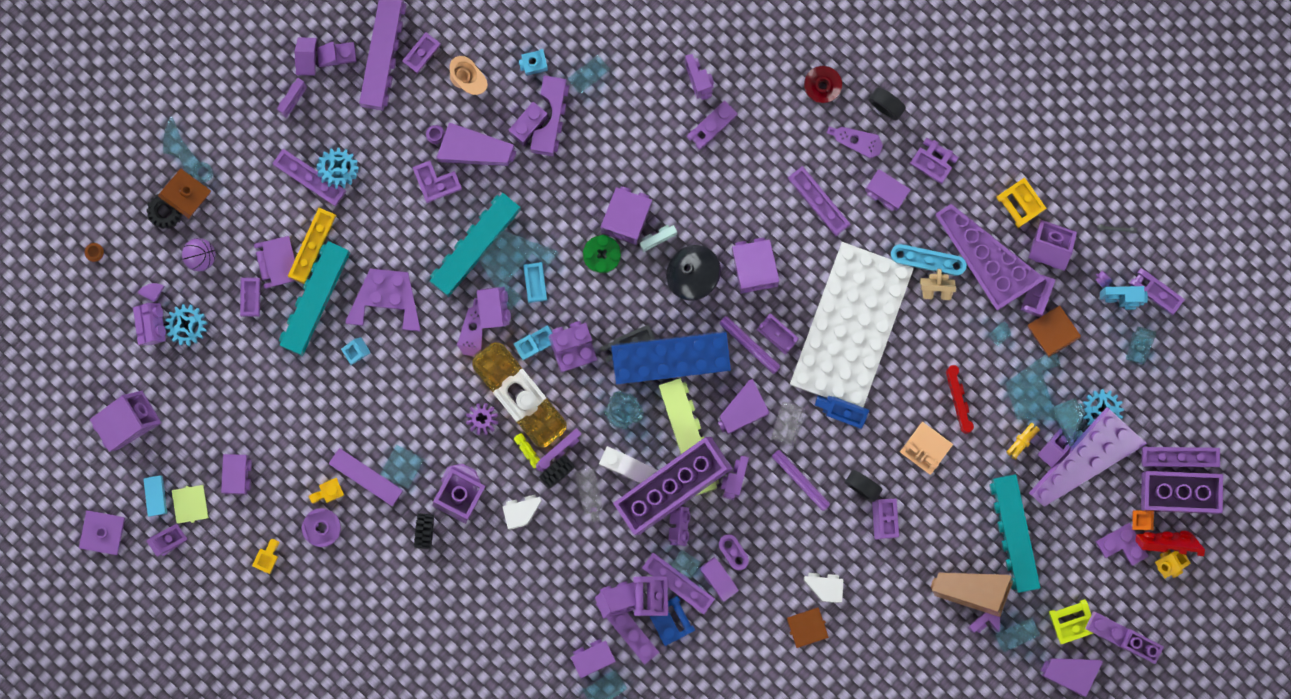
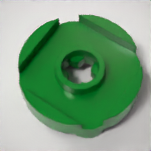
M606 235L595 236L584 247V262L595 273H609L619 265L621 258L620 247L611 237ZM599 250L607 252L605 259L602 257L600 259L597 258Z

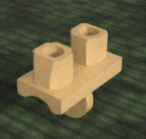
M937 269L936 274H929V278H920L923 298L933 299L934 291H941V299L951 300L953 292H956L955 280L948 279L949 275L942 274L941 269Z

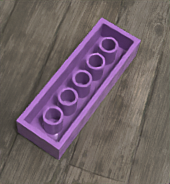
M705 437L613 504L632 533L640 535L733 468L713 438Z

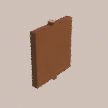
M819 607L787 617L791 630L790 635L793 636L796 648L829 638L824 625L826 622L822 619Z

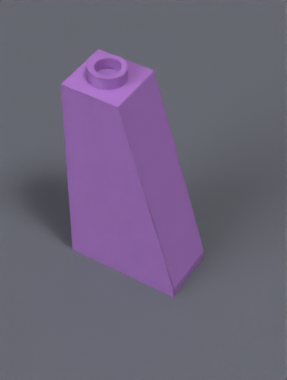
M449 122L436 158L441 163L508 166L510 161H514L517 151H514L515 147L513 144Z

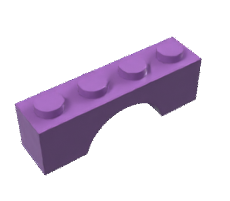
M545 75L543 77L540 94L541 98L546 100L551 106L552 117L545 127L533 132L531 153L554 156V151L558 152L560 141L557 140V134L562 132L563 126L560 118L561 115H565L566 104L563 101L564 96L568 97L570 85H567L566 79Z

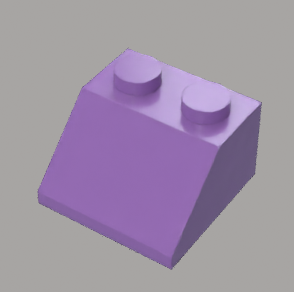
M1040 220L1028 258L1065 271L1073 252L1077 232Z
M451 468L433 501L432 507L466 524L485 486Z

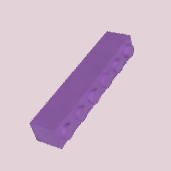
M379 0L359 101L361 107L383 111L384 106L388 105L389 95H387L388 87L391 88L393 80L390 73L391 69H395L396 65L394 52L399 49L400 40L397 37L398 32H402L403 21H401L402 14L405 15L407 6L404 0Z

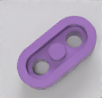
M733 535L721 537L719 549L730 566L738 571L745 569L749 559L738 540ZM726 541H730L732 543L731 548L725 547L724 544ZM737 557L742 558V564H736L735 559Z

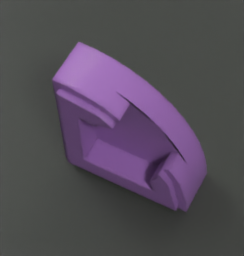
M158 283L147 284L138 291V294L155 303L165 286Z

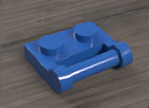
M678 596L668 601V607L673 606L685 630L679 632L669 611L668 616H649L664 646L695 631L694 626H691L679 603L680 599Z

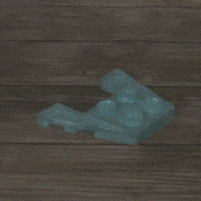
M502 231L478 260L495 287L505 286V291L508 293L507 306L512 310L521 300L522 296L507 285L532 254L546 266H549L559 252Z
M1057 353L1049 358L1047 355H1044L1005 383L1017 420L1072 422L1078 420L1073 404L1053 409L1042 371L1060 366Z

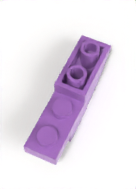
M1097 612L1092 613L1085 628L1098 637L1153 664H1156L1164 646L1133 630L1127 629Z

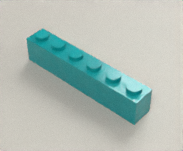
M504 193L494 197L489 210L485 209L480 214V221L476 225L472 224L466 232L468 235L465 239H460L454 246L456 250L452 254H447L442 261L444 264L441 268H436L430 275L432 278L430 280L431 284L448 298L521 211V207Z
M329 241L326 245H322L319 252L321 257L318 262L313 264L311 269L313 274L310 280H306L303 286L305 291L302 297L299 296L295 303L296 311L294 314H290L287 320L289 326L286 332L283 331L279 338L282 348L302 357L350 256L349 250Z
M1017 475L994 478L991 480L992 483L989 484L991 495H995L996 502L993 503L995 514H999L1000 518L997 525L999 533H1003L1004 537L1001 543L1003 552H1007L1008 556L1005 562L1007 570L1011 571L1013 584L1011 589L1015 590V593L1040 589Z

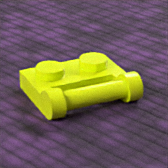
M1086 599L1079 601L1080 603L1057 611H1049V616L1060 645L1094 634L1085 629L1092 615ZM1079 611L1084 613L1082 617L1059 623L1058 618Z

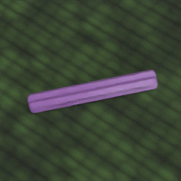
M725 316L720 321V325L770 372L774 374L780 369V365L732 320Z
M777 450L772 455V458L822 511H825L830 506V503L780 450Z

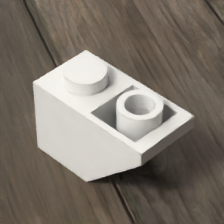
M536 495L524 497L525 501L517 502V499L506 502V506H502L509 530L529 524L542 502L540 497L536 498Z
M808 573V576H804L803 581L821 602L842 603L843 579H839V575L828 574L827 578H822L818 573Z

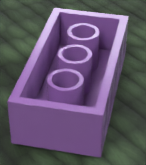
M1142 472L1141 510L1221 514L1223 513V474Z

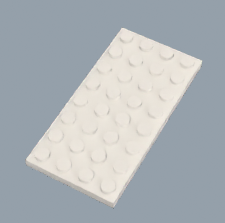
M842 242L790 385L825 398L834 396L864 407L914 268Z

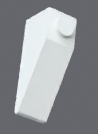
M608 446L599 462V466L637 483H642L658 471Z

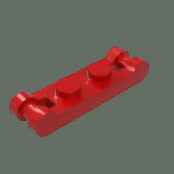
M951 365L946 370V376L960 429L964 434H968L974 429V424L968 420L967 413H969V407L967 402L963 401L964 388L962 383L959 384L957 378L959 368L956 365Z

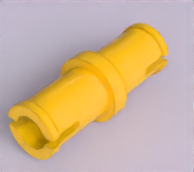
M1030 423L1024 432L1016 437L1017 440L1006 451L1009 456L1012 455L1013 459L1016 460L1023 449L1029 447V442L1040 431L1037 426L1034 428L1035 424Z

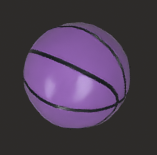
M194 238L183 247V262L193 271H205L215 261L216 253L213 245L203 238Z

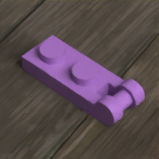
M724 100L686 137L690 141L693 140L696 147L701 150L738 113ZM700 132L705 135L703 139L698 136Z
M1140 268L1137 272V277L1129 283L1130 286H1144L1141 283L1144 279L1147 280L1149 283L1146 287L1144 286V291H1147L1148 298L1169 314L1174 315L1185 299L1150 273Z
M576 428L541 458L536 464L537 470L544 472L550 467L551 460L554 458L558 460L565 454L563 450L566 447L570 446L572 448L580 441L578 439L581 435L580 431Z

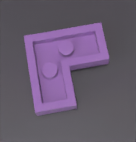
M431 161L412 167L426 203L462 190L455 171L437 178Z
M1130 523L1095 541L1104 558L1122 549L1130 565L1133 566L1149 557L1146 550H1142L1136 543V533L1132 530Z

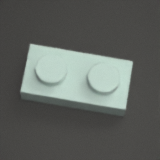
M666 225L658 230L659 233L654 236L649 234L643 237L642 242H640L642 251L645 252L676 236L677 230L674 225L671 227Z

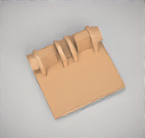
M922 421L900 453L931 475L953 444Z

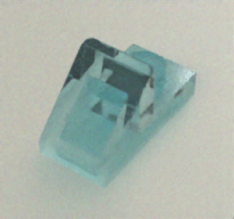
M1137 326L1136 331L1132 333L1125 360L1144 365L1156 337V331Z

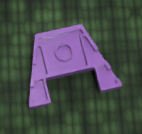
M370 269L349 312L346 324L363 326L366 306L405 310L403 330L420 332L409 273Z

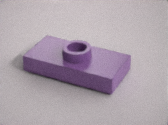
M241 278V317H260L261 278Z

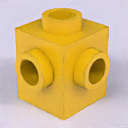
M1168 549V552L1159 554L1161 558L1155 561L1164 579L1171 575L1173 578L1183 573L1182 569L1191 564L1185 554H1179L1177 551L1171 552L1170 549Z

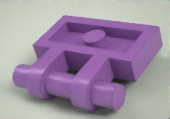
M926 137L923 144L929 147L928 150L925 151L919 148L909 165L942 185L952 169L951 166L946 164L947 161L950 160L955 164L959 157L954 155L950 149L946 150L938 145L939 142L932 141ZM933 151H935V152H937L938 154L942 155V156H943L942 160H940V159L936 158L935 156H933V155H932Z

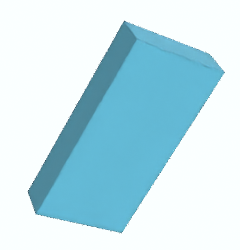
M542 262L524 264L528 303L547 301Z

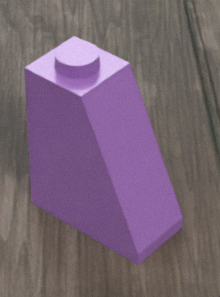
M753 379L746 383L719 417L718 425L722 432L726 431L727 435L769 415V411Z
M1052 658L1049 661L1045 660L1041 668L1043 672L1042 677L1082 697H1086L1102 665V661Z

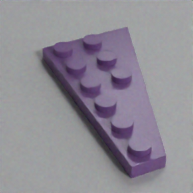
M953 204L948 205L935 214L997 311L1046 280Z
M1106 407L1029 494L1045 507L1147 443Z

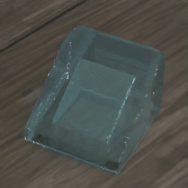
M1003 322L989 334V337L999 346L1011 336V331L1008 324Z

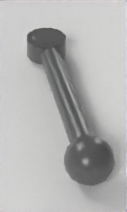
M1103 224L1097 226L1098 231L1112 230L1132 234L1137 233V228L1110 227Z

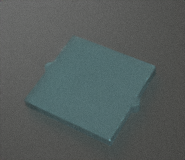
M396 445L381 475L392 480L394 484L398 483L409 489L424 459L413 454L412 450L408 451Z

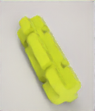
M522 433L516 435L514 441L517 445H520L519 448L525 457L530 460L532 467L536 468L540 458L536 457L535 451L528 441H525L526 438Z

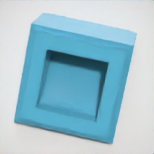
M361 337L352 340L341 349L350 365L371 353Z

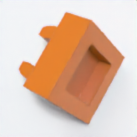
M1133 510L1132 530H1154V511Z

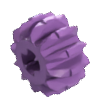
M477 403L478 410L470 407L473 415L466 414V417L472 419L467 421L466 424H474L470 428L471 432L478 428L477 435L481 434V430L484 431L485 435H488L487 428L493 432L495 429L491 424L498 425V421L492 420L497 418L498 414H491L494 411V407H490L487 411V403H484L483 409ZM483 414L484 417H487L484 424L477 421V418L480 419L479 415Z

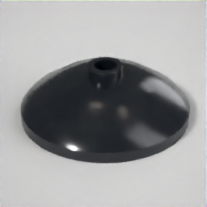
M690 245L682 248L672 257L667 267L666 279L670 290L677 297L687 301H695L706 297L715 289L721 275L720 261L716 254L705 246Z

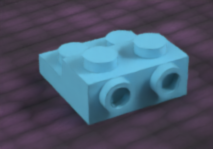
M1144 286L1105 287L1100 291V300H1105L1106 303H1115L1119 300V307H1125V310H1136V307H1140V305L1148 302V293L1144 291Z

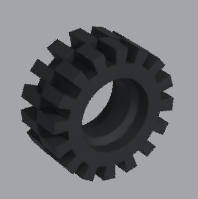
M157 194L147 204L148 209L146 208V212L148 213V218L155 226L161 229H171V226H177L176 223H180V218L183 217V214L171 206V215L167 218H161L158 215V208L168 203L158 197L159 194Z
M564 455L548 467L539 478L550 489L575 468V465Z
M418 513L414 548H431L434 515Z

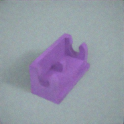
M1044 275L1041 276L1046 280L1027 291L1020 309L1021 311L1037 317L1043 315L1055 283V279Z
M771 313L757 329L759 333L785 355L799 340L794 333Z
M879 499L872 502L875 540L899 538L897 499Z

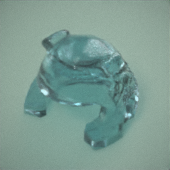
M621 391L613 393L607 408L604 410V415L607 416L609 423L614 427L627 429L633 422L638 423L644 414L637 398L630 393L627 394Z

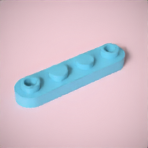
M903 244L894 246L891 251V259L896 263L937 272V269H941L943 274L953 276L963 274L967 266L966 261L960 256ZM897 252H902L904 256L902 258L897 257ZM957 263L960 268L955 270L953 264Z

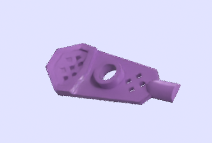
M830 126L827 134L835 136L837 142L868 158L880 155L883 147L879 135L845 127L836 129ZM857 137L858 142L855 144L852 143L851 138Z
M474 298L473 307L468 308L457 343L463 355L474 356L482 350L483 329H481L477 298ZM471 324H476L477 328L476 330L472 331L470 330L469 326Z

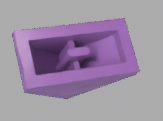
M297 38L295 47L296 75L315 76L317 38Z

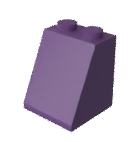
M626 187L615 188L601 224V233L638 245L652 205V199H649L650 196L644 193H639L638 195L631 193L632 190Z
M758 238L754 239V243L747 244L746 241H741L732 246L740 294L778 287L779 277L770 240Z
M143 391L122 395L90 419L93 429L99 434L104 447L109 452L121 449L162 423Z

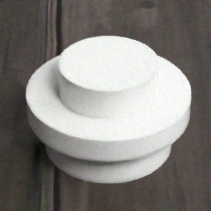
M522 391L517 395L516 403L519 408L529 410L535 405L536 399L532 392Z

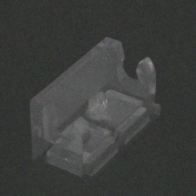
M782 402L771 438L777 442L794 447L805 409Z

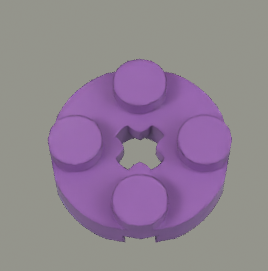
M323 508L315 509L309 512L304 519L302 533L310 544L317 547H328L340 537L341 523L337 515L332 511ZM321 522L327 526L324 533L316 530Z

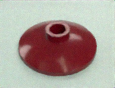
M817 66L806 75L804 81L805 92L810 99L817 103L832 102L841 92L842 79L835 69L829 66ZM819 84H826V88L821 89L819 87Z

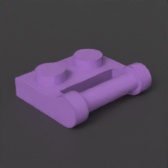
M633 577L636 590V610H634V616H668L667 577ZM643 583H647V610H644Z

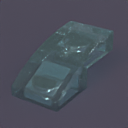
M596 55L584 67L579 68L572 74L568 80L579 93H582L611 69L599 55Z

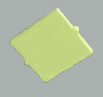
M204 485L186 486L182 489L172 490L177 524L190 521L194 523L196 520L209 518Z

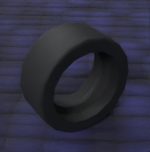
M880 87L876 88L868 99L873 107L893 120H898L906 109L903 102L896 96Z
M852 470L844 482L852 490L872 502L876 501L883 490L876 482L856 470Z

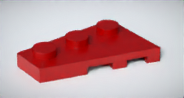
M1189 531L1136 534L1135 541L1142 550L1168 552V549L1179 552V554L1186 555L1187 551L1197 552V556L1205 555L1204 547Z

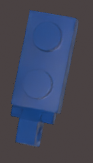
M818 395L815 401V406L823 408L822 412L826 416L860 429L863 428L869 410L834 396L825 398Z

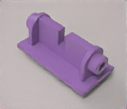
M680 506L670 513V524H676V528H669L668 541H670V545L687 546L689 540L688 523L690 521V512L687 507Z

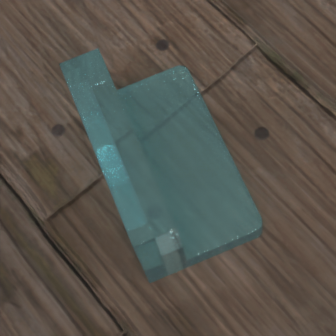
M613 670L583 692L588 699H613L628 688L617 671Z

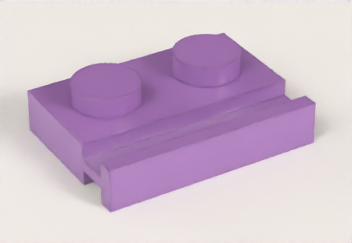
M296 79L278 105V112L286 119L307 89L306 84L301 79Z

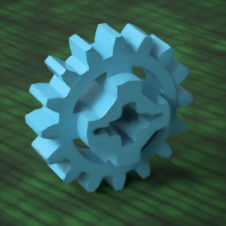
M330 148L329 154L324 151L323 157H319V164H317V170H319L317 175L318 177L323 176L321 182L327 181L328 187L334 184L335 189L338 188V185H341L343 188H345L346 183L351 185L352 179L357 177L356 173H358L359 168L356 166L358 161L353 160L354 155H347L346 149L344 152H340V148H337V152Z
M182 304V309L175 307V313L169 312L172 316L171 319L166 318L169 325L165 326V329L170 330L167 335L169 337L174 336L172 341L177 342L179 340V345L183 346L184 342H186L187 346H190L191 341L197 344L198 337L204 338L201 333L207 332L203 325L208 323L207 321H202L205 315H199L200 309L196 308L194 310L193 305H190L188 309L185 304ZM184 313H191L195 316L186 317ZM178 318L177 325L174 326V322ZM183 319L189 323L188 329L190 330V332L184 328L185 325ZM199 324L198 330L195 333V327ZM185 333L188 337L183 338L178 336V334Z
M1104 389L1100 390V394L1096 390L1093 391V397L1087 395L1088 402L1084 401L1082 403L1086 408L1081 410V412L1086 413L1083 420H1089L1087 426L1095 421L1091 415L1098 417L1102 413L1098 411L1102 406L1103 409L1109 408L1116 416L1122 419L1123 416L1119 412H1123L1124 409L1119 408V405L1123 402L1116 401L1118 395L1112 397V391L1109 390L1105 394ZM1098 398L1097 405L1090 407L1092 402ZM1107 399L1110 400L1114 406H1111L1107 402Z

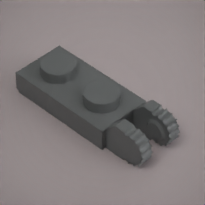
M648 324L618 337L613 342L600 348L602 351H607L611 348V345L656 339ZM612 354L605 358L606 362L613 360Z

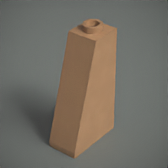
M938 573L937 578H934L932 581L931 589L936 597L1000 617L1013 580L1010 575Z

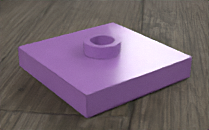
M86 510L79 549L118 555L125 517Z

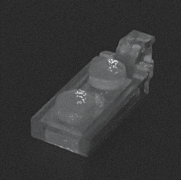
M594 467L576 471L575 475L583 510H585V514H591L592 523L599 522L598 511H602V502Z

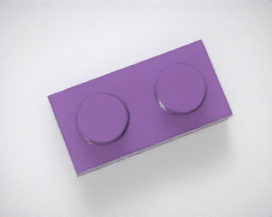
M425 32L402 62L418 74L441 46V43Z

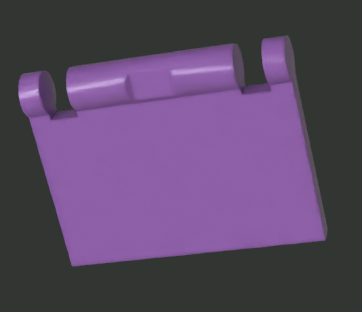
M289 236L254 244L255 249L263 247V251L256 252L262 280L271 279V283L264 284L265 289L295 281L288 278L290 269L295 261Z

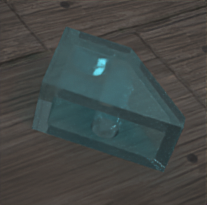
M1076 398L1054 406V415L1069 446L1074 445L1083 423V415L1085 414L1083 405L1081 403L1078 404Z
M1032 617L995 634L1003 652L1040 636Z

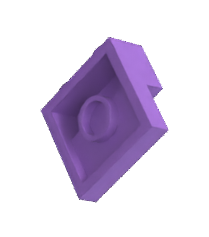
M693 53L686 55L685 66L696 99L706 100L711 98L712 88H714L711 73L707 74L706 69L700 71L698 58L694 59Z
M581 321L570 324L571 328L563 330V327L553 329V334L549 335L548 338L561 373L598 360L586 323L581 324Z
M741 456L740 460L736 459L733 472L736 474L729 473L727 477L724 476L721 489H724L723 498L734 500L735 497H739L749 457Z

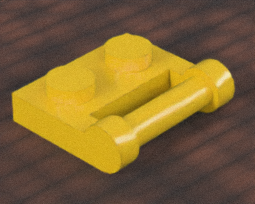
M1025 177L996 197L1013 217L1017 228H1020L1047 209ZM1009 195H1013L1025 212V217L1022 218L1008 199Z

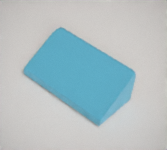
M163 476L144 478L148 517L167 514Z

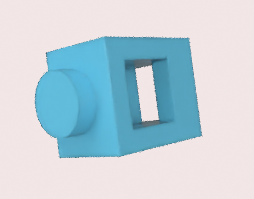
M543 49L521 54L522 59L519 60L521 71L525 70L526 76L548 71ZM535 59L536 63L530 64L529 60Z

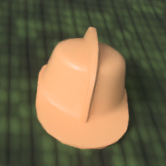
M457 56L451 60L449 65L450 80L454 86L462 88L465 92L472 95H479L486 91L488 86L487 79L471 59L465 56Z

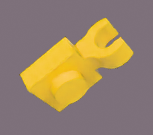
M337 478L320 484L321 491L309 495V499L312 504L322 499L329 503L345 495Z
M271 539L266 550L260 548L252 566L271 574L279 557L274 555V552L280 542Z

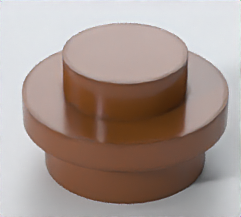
M91 243L85 248V257L91 262H98L104 256V249L98 243Z

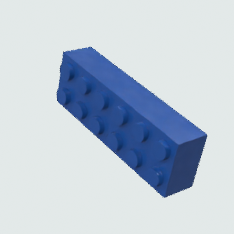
M725 331L611 345L616 385L731 371L727 332Z

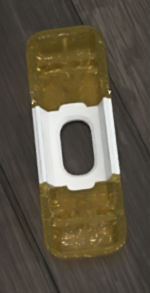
M494 342L475 356L472 361V367L537 447L545 448L566 431L567 423L502 343ZM518 383L525 391H530L534 394L536 401L531 409L523 410L519 408L510 397L508 388L512 384Z

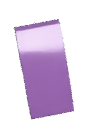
M715 557L699 568L721 601H726L739 591Z

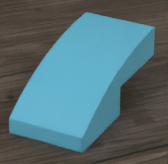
M549 325L514 343L522 360L551 346L548 337L553 333Z

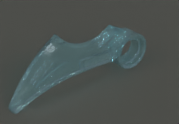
M170 117L164 133L163 153L176 156L181 161L184 171L198 181H210L213 177L212 167L205 162L198 161L182 140L174 118ZM202 167L208 169V174L205 177L198 175V171Z

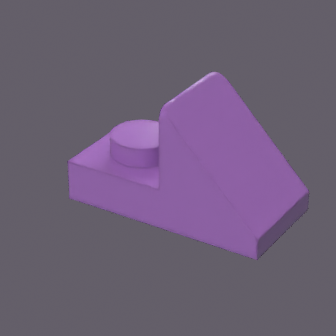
M330 42L317 48L319 67L357 62L354 42L336 45L334 42Z
M175 524L150 537L146 542L158 557L160 555H167L188 539L178 524Z
M984 612L967 628L972 633L976 631L980 633L987 627L986 622L988 621L994 630L999 632L1000 617Z

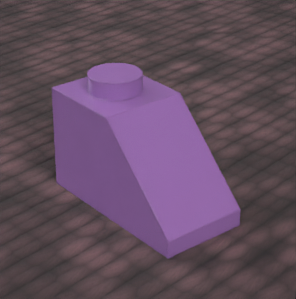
M1063 424L1037 455L1052 468L1079 436L1067 425Z

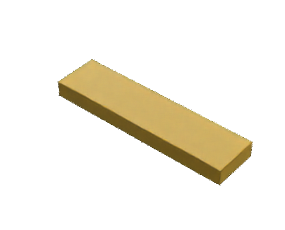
M318 207L290 269L288 278L305 284L336 218L335 214Z

